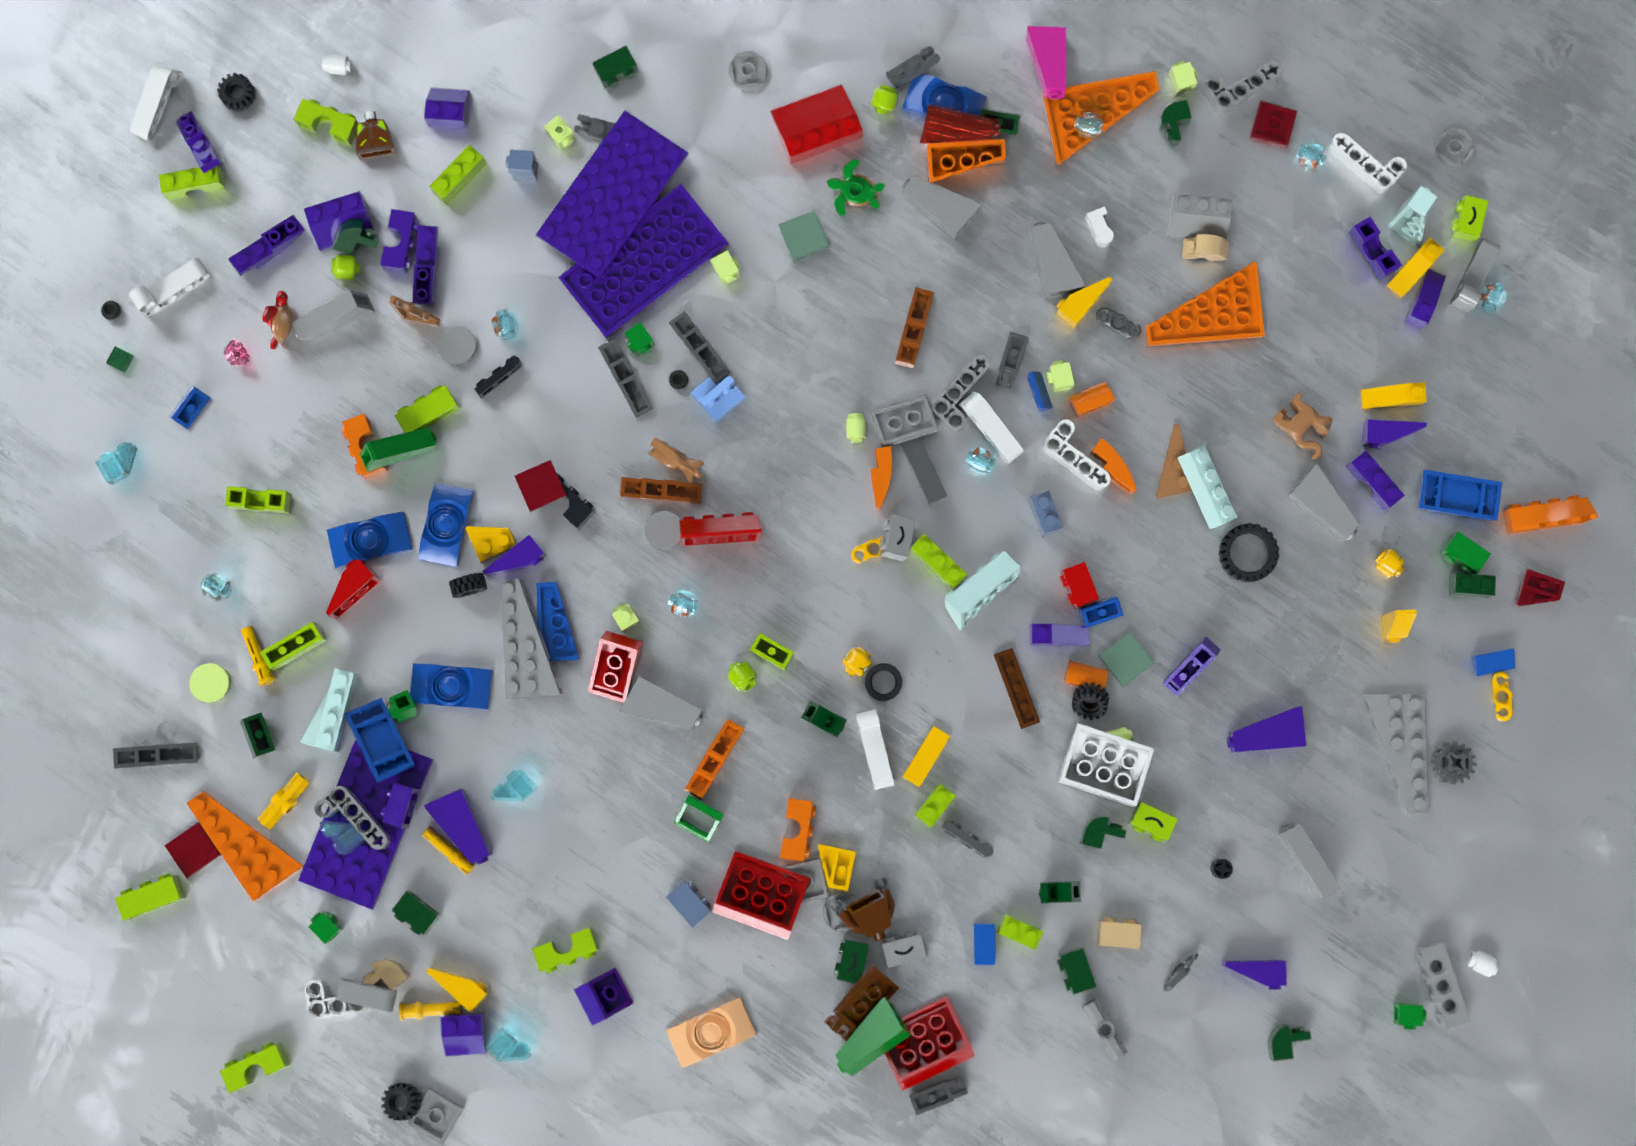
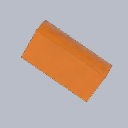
M1105 382L1068 396L1076 418L1110 405L1115 401L1109 386Z
M1069 660L1063 683L1077 687L1080 684L1084 687V683H1088L1089 686H1091V683H1095L1094 686L1097 687L1099 684L1102 689L1106 685L1108 670Z

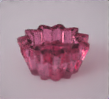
M237 339L231 340L223 352L227 362L233 366L247 365L249 363L247 349Z

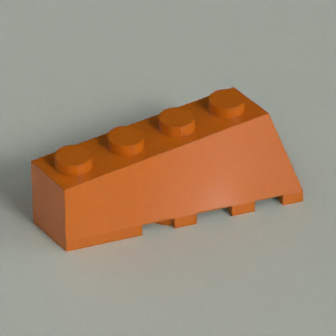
M1005 139L933 143L926 146L929 183L988 164H1003L1006 159Z
M1579 495L1569 496L1565 501H1560V498L1549 499L1548 503L1541 504V501L1529 502V506L1523 507L1521 504L1509 505V509L1503 511L1507 534L1582 524L1598 518V514L1588 498H1580Z

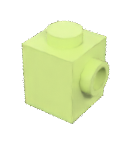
M1182 61L1173 65L1169 76L1176 95L1194 90L1197 85V71L1195 67H1192L1191 62L1184 63Z
M559 115L544 126L546 134L560 150L564 147H569L574 142V132Z
M728 250L710 259L711 265L722 284L726 282L730 284L737 280V276H739L738 269L741 267L736 258L732 259Z
M1057 361L1052 363L1053 365L1050 366L1049 372H1046L1048 384H1052L1053 392L1072 389L1074 387V380L1070 362Z
M623 603L614 609L615 612L612 613L613 618L623 633L641 623L629 604L624 605Z

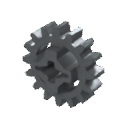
M1452 741V744L1445 742V748L1438 746L1437 748L1440 752H1433L1436 760H1431V763L1436 764V767L1432 770L1439 772L1436 777H1444V783L1450 780L1451 785H1455L1456 782L1459 784L1464 783L1463 778L1470 780L1469 773H1475L1472 766L1477 765V763L1472 762V759L1476 756L1469 754L1472 749H1464L1465 743H1461L1458 746L1457 741ZM1454 749L1459 751V753L1453 754L1449 750ZM1453 759H1456V762H1455V765H1456V766H1453V767H1452V764H1453V761H1452V760H1453ZM1454 771L1458 776H1451L1449 773Z

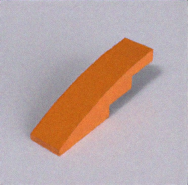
M729 719L726 720L685 787L686 792L699 800L703 799L739 740L744 728Z

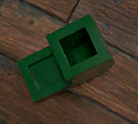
M1187 100L1168 105L1160 117L1158 129H1166L1165 138L1167 142L1170 141L1171 147L1178 146L1182 140L1178 126L1189 124L1192 118Z
M347 220L336 230L333 238V249L352 255L357 242L376 249L378 233L370 228H362V220Z
M813 701L809 702L801 717L803 720L837 738L843 731L847 721L842 716L829 711Z
M1097 817L1085 825L1079 844L1101 849L1105 834L1125 838L1126 830H1122V825L1110 823V826H1108L1109 817Z
M1080 881L1040 883L1039 897L1041 898V903L1081 902Z
M1286 1024L1277 1026L1268 1038L1270 1060L1294 1059L1291 1042L1312 1040L1310 1031L1304 1030V1027L1291 1028L1292 1031L1290 1032L1289 1026Z

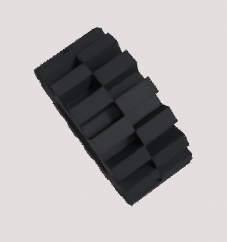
M233 73V76L227 74L228 78L225 79L223 77L221 79L223 83H218L220 89L217 88V92L219 93L220 100L227 108H232L233 111H237V109L243 111V107L249 108L248 104H253L252 98L255 99L256 96L252 83L243 74ZM241 86L243 87L242 96L236 99L230 97L231 88Z
M484 573L464 575L449 581L453 598L470 596L488 589Z
M1084 683V687L1080 684L1078 688H1075L1072 708L1079 717L1083 715V719H1086V717H1090L1089 720H1093V717L1099 719L1100 716L1103 717L1107 712L1109 694L1105 688L1101 689L1099 684L1096 687L1094 686L1095 683H1091V686L1088 683ZM1086 699H1092V700L1096 701L1097 703H1088V702H1085L1084 700H1086Z
M406 1083L393 1084L394 1086H389V1090H385L383 1093L386 1096L381 1098V1101H384V1104H381V1107L385 1108L384 1114H388L387 1117L395 1121H406L412 1119V1116H416V1110L421 1108V1106H418V1103H422V1099H418L421 1096L420 1092H416L418 1089ZM399 1094H404L408 1099V1104L403 1110H399L395 1105V1099Z

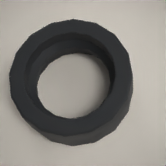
M888 663L874 665L865 677L867 693L878 701H889L895 698L902 688V676L898 669ZM879 671H888L895 678L894 689L887 694H880L873 689L872 678Z

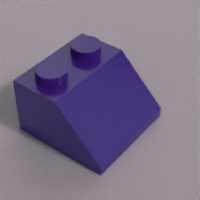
M430 88L424 112V119L427 125L466 128L470 91Z
M393 783V786H390L387 792V797L389 798L387 806L384 805L381 811L382 822L398 828H409L420 789Z
M616 967L574 989L592 1026L633 1004Z
M485 1013L454 1014L440 1017L441 1038L445 1056L487 1053Z

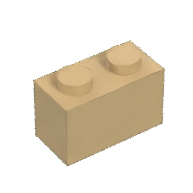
M1104 917V921H1099L1097 945L1140 949L1142 924L1136 923V919H1124V922H1116V918Z

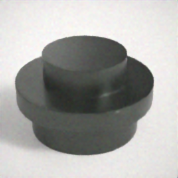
M107 301L102 305L101 313L104 318L115 320L121 314V307L115 301Z
M675 370L669 376V383L672 388L681 390L687 386L688 376L682 370Z

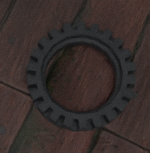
M1253 523L1241 524L1231 529L1224 536L1219 546V561L1223 565V570L1227 571V574L1235 580L1245 583L1256 582L1267 577L1276 567L1280 555L1278 554L1279 546H1277V539H1274L1272 532L1267 531V528L1261 527L1259 524ZM1243 534L1258 536L1267 547L1268 557L1266 563L1255 572L1240 570L1234 565L1230 556V548L1233 541Z

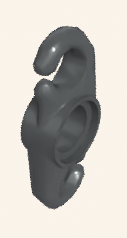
M1107 307L1100 308L1096 312L1098 322L1102 320L1101 313L1106 312L1108 314V319L1103 320L1102 323L1108 325L1112 331L1129 339L1140 336L1141 327L1139 324L1136 325V333L1131 334L1129 332V328L1134 326L1135 323L1129 321L1125 315ZM1116 318L1122 319L1124 326L1116 328L1113 320Z
M1198 953L1190 954L1171 973L1172 977L1164 985L1163 991H1170L1178 982L1186 977L1190 971L1189 967L1198 958Z

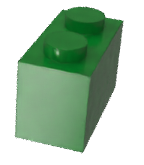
M1459 531L1451 535L1440 552L1447 562L1457 564L1465 574L1479 573L1491 553Z

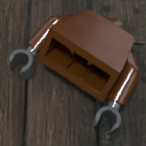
M882 877L883 886H880L876 879L874 886L878 890L845 906L846 910L843 909V902L839 899L837 900L841 904L840 909H835L831 904L832 910L839 912L840 919L848 929L857 934H864L866 938L873 936L877 942L885 939L886 936L883 930L891 926V918L895 908L891 892L886 888L888 880L885 877Z

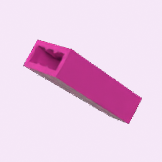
M1027 26L1026 42L1044 98H1064L1066 90V27Z

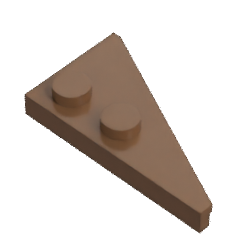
M391 295L389 303L402 319L439 326L440 318L414 306L415 304L412 302L404 301Z
M1175 424L1171 432L1156 499L1192 492L1178 460V457L1186 454L1179 424Z

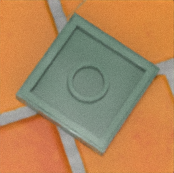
M815 210L779 224L792 261L829 247Z
M1131 632L1099 655L1100 659L1122 687L1155 664Z

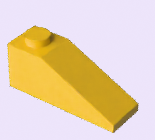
M1430 237L1387 286L1402 298L1445 249Z
M1108 277L1072 293L1067 299L1063 297L1056 306L1059 308L1056 314L1075 328L1110 285L1112 278Z
M1425 382L1360 390L1362 410L1421 406L1427 402Z
M1395 610L1382 615V639H1388L1389 643H1400L1401 639L1407 638L1417 615V610Z
M434 967L426 970L434 980L469 1012L474 1011L489 994L486 990L488 986L481 980L476 981L473 978Z

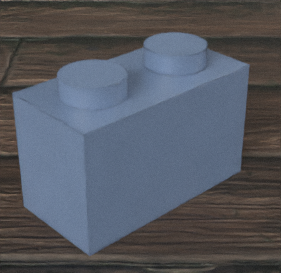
M510 149V155L506 156V167H508V172L511 173L513 180L537 182L538 161L534 151Z
M1050 491L1031 497L1029 503L1042 537L1061 531L1063 526Z
M683 881L666 898L693 928L711 912L709 908L711 904L704 896L700 898L697 895L698 889L691 881L689 883Z

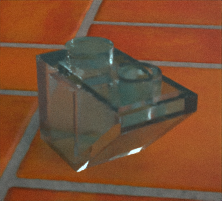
M125 442L118 445L117 450L111 453L107 452L99 457L100 459L95 463L107 483L114 485L130 475L137 447L130 442Z
M514 770L507 776L508 781L503 786L500 783L492 790L493 795L490 798L496 801H525L538 787L523 770L518 772Z
M320 822L322 833L327 838L330 837L333 840V847L339 854L348 855L366 841L351 823Z
M501 1028L484 1046V1049L497 1061L527 1060L532 1056L529 1052L531 1050L530 1047L524 1042L519 1043L515 1039L516 1035L509 1028L506 1030Z

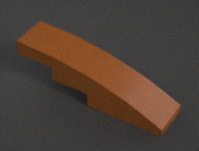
M915 287L895 364L914 369L934 295L933 291Z
M620 478L619 497L701 504L702 484L665 479Z

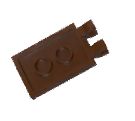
M872 964L834 1008L833 1012L835 1015L829 1016L824 1023L847 1041L879 1001L884 997L890 1000L899 987Z

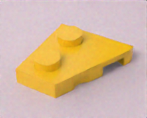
M465 527L481 563L509 551L516 545L509 528Z
M818 844L828 887L848 891L856 852Z

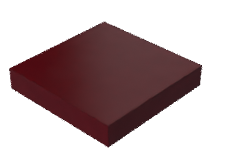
M1260 101L1250 139L1287 149L1298 111Z
M551 460L514 475L530 512L567 497Z
M199 822L165 845L186 879L221 856Z

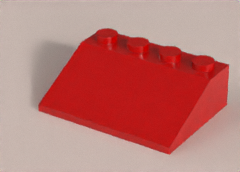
M842 84L770 111L790 164L858 140L863 136V130L857 114Z
M753 512L742 513V516H734L732 513L722 514V517L714 518V515L702 516L703 519L687 516L683 517V520H679L681 546L759 541L762 533L759 516L754 515Z
M735 851L714 903L713 913L788 940L810 878Z
M947 996L901 1017L911 1035L885 1053L902 1091L975 1057L973 1049Z

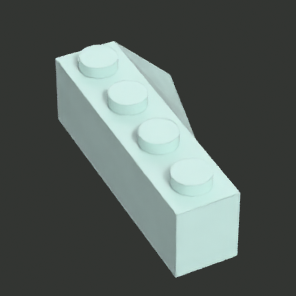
M1420 186L1399 208L1387 227L1420 248L1425 221L1429 209L1437 196L1434 195L1431 189Z
M1209 443L1178 457L1209 529L1237 518L1214 467Z
M1005 551L1000 555H994L989 564L978 568L973 577L966 578L957 590H951L946 595L945 607L960 631L965 627L964 622L969 617L974 619L979 614L978 611L983 604H990L995 598L997 591L1001 593L1020 575V566Z
M334 669L330 687L300 743L339 752L347 722L344 714L350 711L358 674Z

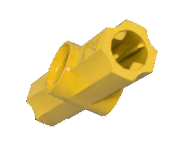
M297 772L284 788L279 789L270 800L271 803L257 818L259 822L269 830H272L279 820L295 807L298 802L297 799L311 783Z

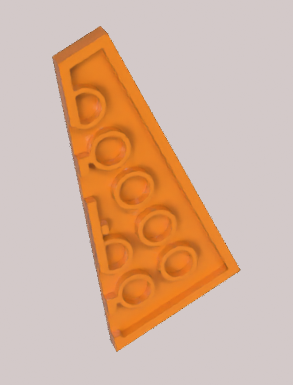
M201 792L186 803L253 902L304 867L303 864L281 850L272 841L245 823L240 817L233 814L208 793Z

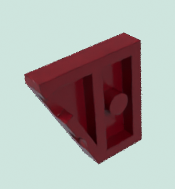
M1526 569L1514 606L1559 601L1565 581Z

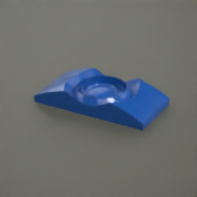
M921 74L911 81L902 109L975 134L980 120L981 109L984 108L987 97L968 87L953 85L938 77Z
M1424 469L1418 509L1470 519L1497 521L1502 482Z
M435 482L428 504L426 523L421 535L418 559L455 567L458 566L474 490Z
M404 512L380 515L368 520L347 523L327 530L335 568L345 567L353 559L357 560L359 558L365 562L413 550Z
M413 663L410 696L415 704L489 710L492 670Z
M382 697L344 714L377 783L415 766Z

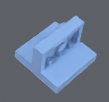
M730 375L724 377L716 384L708 377L690 393L716 423L746 398L737 388L735 381Z

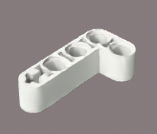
M165 63L153 64L130 126L132 134L148 141L153 139L171 88L180 86L184 77L183 71Z
M1345 133L1336 134L1328 146L1329 151L1378 193H1385L1407 168L1406 161L1401 157L1393 158L1384 167ZM1350 154H1355L1358 160L1352 159ZM1392 165L1398 166L1399 171H1395ZM1365 166H1369L1372 169V173L1367 172ZM1379 179H1384L1387 185H1382Z
M195 258L148 289L144 286L136 287L129 293V296L139 312L149 317L206 281L210 274L200 259Z
M971 392L957 404L960 411L966 417L973 420L1007 464L1024 452L1021 445L978 392Z
M1061 420L1046 439L1043 447L1044 451L1095 490H1104L1111 480L1109 473L1067 442L1072 436L1075 426L1070 420ZM1067 426L1070 433L1063 434L1060 431V427ZM1055 441L1058 444V448L1055 450L1051 449L1048 446V442ZM1067 452L1071 453L1074 456V460L1067 461L1064 458V454ZM1086 464L1090 471L1083 473L1080 470V465ZM1093 471H1096V473L1094 474V476H1093L1092 478H1090L1089 476H1091V474L1093 473ZM1103 477V482L1098 484V478Z
M876 709L857 713L856 718L874 789L878 790L894 786Z
M323 979L311 980L305 986L307 1010L313 1018L374 1010L363 1006L357 1007L355 1004L342 1002L343 1009L341 1011L335 1008L336 996L329 997L328 986ZM314 983L320 985V992L318 994L312 990ZM317 1003L323 1006V1012L321 1014L315 1011V1005Z

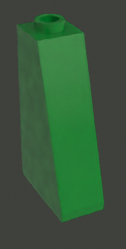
M427 427L367 442L360 452V457L366 471L369 472L433 451L437 439L435 434Z
M885 997L882 998L836 1053L835 1056L839 1061L837 1066L842 1073L854 1076L911 1035L890 1000Z

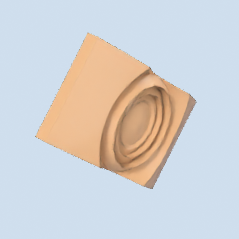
M740 997L666 1030L682 1068L756 1035Z

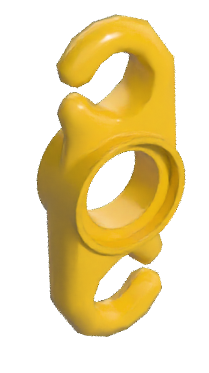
M884 536L854 547L851 552L852 560L858 564L862 562L861 559L856 557L857 551L863 552V561L880 556L881 549H879L877 554H872L869 551V545L876 543L879 546Z
M1497 672L1491 679L1492 700L1496 705V712L1504 708L1508 714L1501 716L1497 713L1496 718L1500 721H1508L1513 715V695L1509 690V682L1505 681L1504 684L1500 685L1497 682V678L1503 677L1507 680L1509 676L1504 672ZM1499 691H1504L1507 694L1505 702L1498 700L1497 694Z

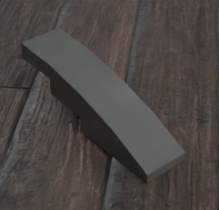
M685 311L669 322L670 326L715 384L731 373Z
M614 338L599 346V351L635 417L637 418L652 410L653 407L616 339Z
M920 437L900 443L928 504L947 497Z
M197 743L113 748L114 769L197 763Z

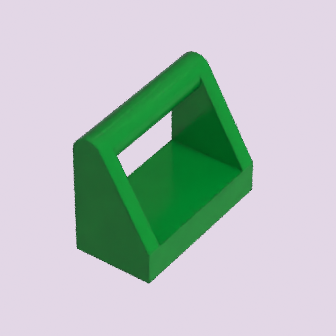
M688 795L674 824L709 843L724 814ZM689 805L716 819L709 834L682 819Z

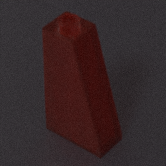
M929 104L920 143L993 140L996 136L998 137L1001 125H998V119L937 104Z

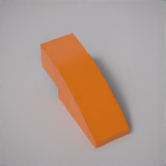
M1101 438L1090 454L1105 464L1103 469L1109 473L1111 480L1132 495L1137 488L1127 465L1114 448Z
M891 446L875 449L877 468L870 470L876 510L881 509L889 488L892 472Z

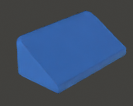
M1029 372L1027 380L1038 411L1043 412L1052 409L1053 406L1041 372Z
M192 385L169 417L188 429L210 400V397Z
M1117 596L1078 608L1086 628L1124 616Z
M1514 648L1472 657L1475 675L1480 676L1515 669Z
M974 924V965H996L995 924Z

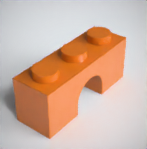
M363 413L342 421L344 427L341 428L344 438L349 440L350 446H348L351 457H355L357 464H354L357 474L367 479L386 472V466L367 472L360 457L364 440L374 435L368 416Z
M789 798L786 818L794 819L800 824V833L793 839L783 838L780 858L803 862L804 858H809L810 846L806 844L807 838H812L813 826H809L810 818H815L816 806H812L813 801Z

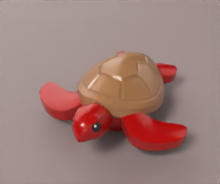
M284 291L277 293L275 305L266 306L262 317L263 322H266L271 327L274 337L271 339L270 348L273 350L277 348L278 344L283 345L292 327V313L288 308V295Z

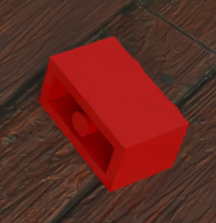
M1085 562L1061 571L1059 578L1062 586L1068 590L1069 594L1066 596L1070 606L1073 605L1076 609L1099 599Z

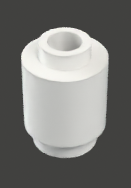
M329 54L323 57L322 68L328 74L348 75V72L352 71V60H349L348 56Z
M1472 950L1467 958L1466 965L1470 966V969L1488 977L1492 974L1495 975L1499 969L1497 958L1479 950L1477 952Z

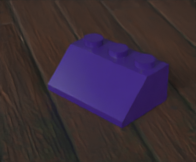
M360 191L304 208L309 228L320 251L333 247V238L337 228L347 220H362V228L374 230L365 198Z

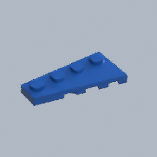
M557 582L536 583L538 630L541 631L550 656L549 661L580 660Z

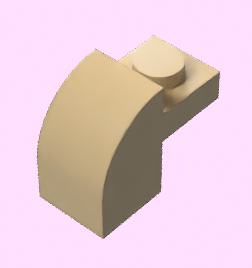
M1199 234L1194 238L1183 239L1182 258L1186 260L1205 258L1209 261L1228 260L1229 240L1221 236Z
M381 960L371 965L376 972L371 971L363 977V983L376 985L380 980H383L389 989L394 990L408 979L410 975L397 961Z

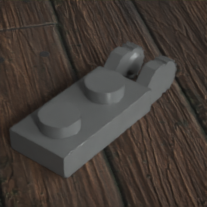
M931 46L922 49L919 54L886 72V76L895 88L898 89L940 61V56L934 53V49Z
M578 114L577 119L580 122L590 124L591 126L590 129L577 125L574 127V131L586 135L588 138L603 141L615 123Z
M1010 332L998 369L1000 371L996 385L1000 386L1005 371L1011 373L1007 388H1012L1029 337Z
M947 821L943 824L942 831L984 858L993 855V848L988 843H979L977 841L978 837L970 832L966 834L960 830L962 827L956 822Z
M957 1077L948 1082L944 1081L910 1094L909 1097L916 1115L966 1095L968 1093L967 1088L960 1089L953 1094L949 1088L964 1081L963 1077Z

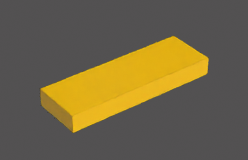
M933 726L902 777L920 787L950 736Z

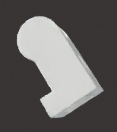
M1105 206L1087 213L1085 217L1095 243L1103 248L1109 246L1114 237L1113 231L1105 222L1108 214Z

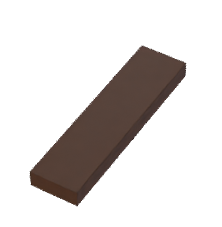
M1013 648L994 654L993 656L1020 729L1040 723Z

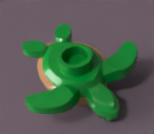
M856 159L849 161L843 167V180L831 178L826 181L829 188L836 191L839 190L840 192L834 199L835 210L840 216H845V202L853 206L870 204L873 209H879V202L876 198L878 197V192L882 191L885 185L883 183L874 185L866 176L853 174L859 164V160Z

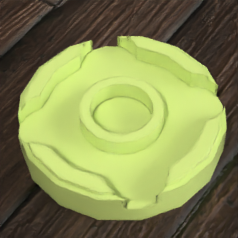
M212 663L202 664L197 667L191 674L189 681L190 691L193 696L207 703L218 702L223 699L231 684L227 671L221 666Z

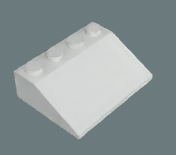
M1078 723L1057 782L1131 807H1136L1154 749Z

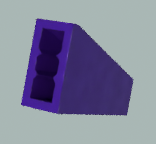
M1302 706L1289 709L1230 732L1229 737H1227L1228 749H1231V753L1306 746Z
M464 789L456 790L424 805L427 812L470 863L477 862L480 865L489 860L488 856L492 855V852Z

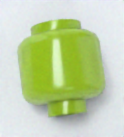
M880 85V88L874 89L871 106L876 108L875 112L887 115V111L892 112L895 110L898 93L895 92V88Z
M337 254L335 258H332L331 274H334L336 279L353 280L355 274L359 275L360 263H356V258L353 255Z
M735 662L729 667L730 671L727 677L736 690L748 691L755 686L757 674L747 662Z

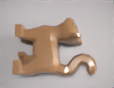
M1298 393L1289 403L1297 414L1290 418L1287 415V411L1283 408L1272 418V421L1279 429L1285 431L1288 437L1296 442L1297 446L1302 449H1314L1315 452L1312 455V459L1316 460L1322 455V447L1315 441H1304L1302 437L1307 429L1313 426L1319 436L1324 439L1326 437L1325 434L1329 433L1328 430L1331 428L1333 420L1330 416L1319 415L1313 407L1301 400L1302 395Z
M654 437L650 444L653 449L648 453L650 456L671 469L681 470L689 482L693 483L694 476L697 478L702 477V472L699 471L700 467L704 465L702 460L688 458L683 452L669 446L665 441Z

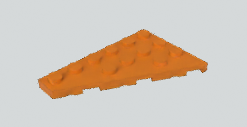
M1156 71L1066 87L1064 98L1059 99L1044 98L1042 92L1056 165L1062 164L1159 92ZM1086 111V114H1088L1087 118H1089V121H1084L1082 119V112ZM1090 112L1100 114V120L1096 119L1095 121L1093 114H1090Z
M1252 262L1250 265L1145 327L1147 347L1263 338L1265 334L1257 262Z

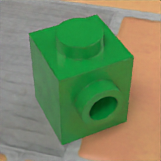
M641 322L624 332L625 337L629 341L626 344L632 353L636 351L639 356L642 353L646 355L653 350L654 341Z
M408 690L389 697L390 707H388V712L392 719L396 718L398 724L417 716L416 706Z
M318 912L310 920L312 923L308 926L324 944L330 943L343 930L337 923L339 919L332 912H323L322 914Z
M1394 1003V1024L1404 1025V1029L1416 1030L1417 1026H1423V1022L1426 1021V1010L1423 1009L1422 1005Z

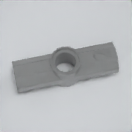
M1096 998L1083 1005L1082 1009L1112 1061L1128 1053L1098 999ZM1104 1024H1108L1110 1028L1109 1033L1106 1035L1100 1033V1027Z

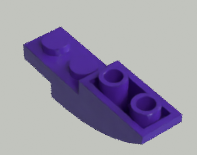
M192 111L183 114L175 120L203 173L221 164L216 151Z
M292 215L261 234L259 240L234 254L228 260L237 273L242 276L255 267L258 269L291 245L305 229L296 217Z
M417 226L416 264H414L412 299L414 304H433L439 247H437L438 227Z

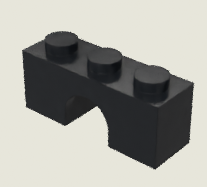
M557 473L567 496L565 498L569 500V507L563 516L580 530L595 514L592 510L594 506L587 499L582 501L578 497L580 493L572 486L568 488L563 483L565 479Z

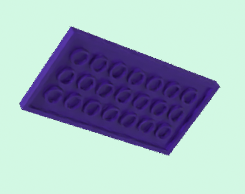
M624 110L538 230L536 237L598 279H601L689 155L688 152Z
M680 184L650 208L601 279H598L578 264L572 266L558 278L607 339L729 246V243L684 186Z
M355 740L337 786L347 787L353 792L391 837L390 845L385 849L377 850L372 848L339 810L334 816L323 818L298 881L373 910L406 828H398L382 822L381 811L383 806H387L388 789L390 786H393V783H399L420 789V795L434 759L408 750L415 766L377 783ZM343 790L337 792V799L341 801L345 797ZM329 805L325 814H327L330 810ZM352 805L350 807V814L355 816L358 813V807ZM365 820L363 822V829L368 831L371 828V822ZM376 836L378 838L376 843L383 844V837Z

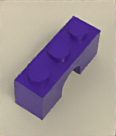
M391 209L388 229L391 233L400 234L401 241L395 247L384 246L380 263L384 270L407 274L408 268H411L412 257H410L411 249L414 250L416 239L414 234L419 225V219L414 212Z
M1371 217L1358 223L1348 232L1379 281L1396 272L1402 266L1393 250L1388 251L1381 244L1379 239L1381 232Z
M1367 451L1361 453L1346 466L1358 481L1362 480L1370 487L1373 492L1371 497L1383 511L1391 508L1405 496Z

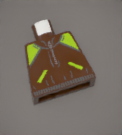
M375 111L365 112L366 122L356 125L357 156L361 160L396 154L395 146L384 119L377 120Z

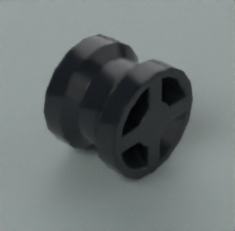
M1217 859L1212 862L1210 870L1214 877L1227 879L1232 875L1233 866L1226 859Z

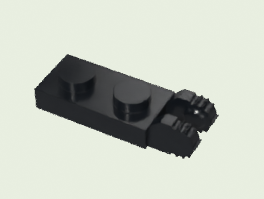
M517 356L508 358L505 366L496 368L488 379L480 380L474 389L481 399L517 372L522 366L520 358Z

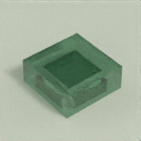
M115 346L106 364L125 373L134 356Z

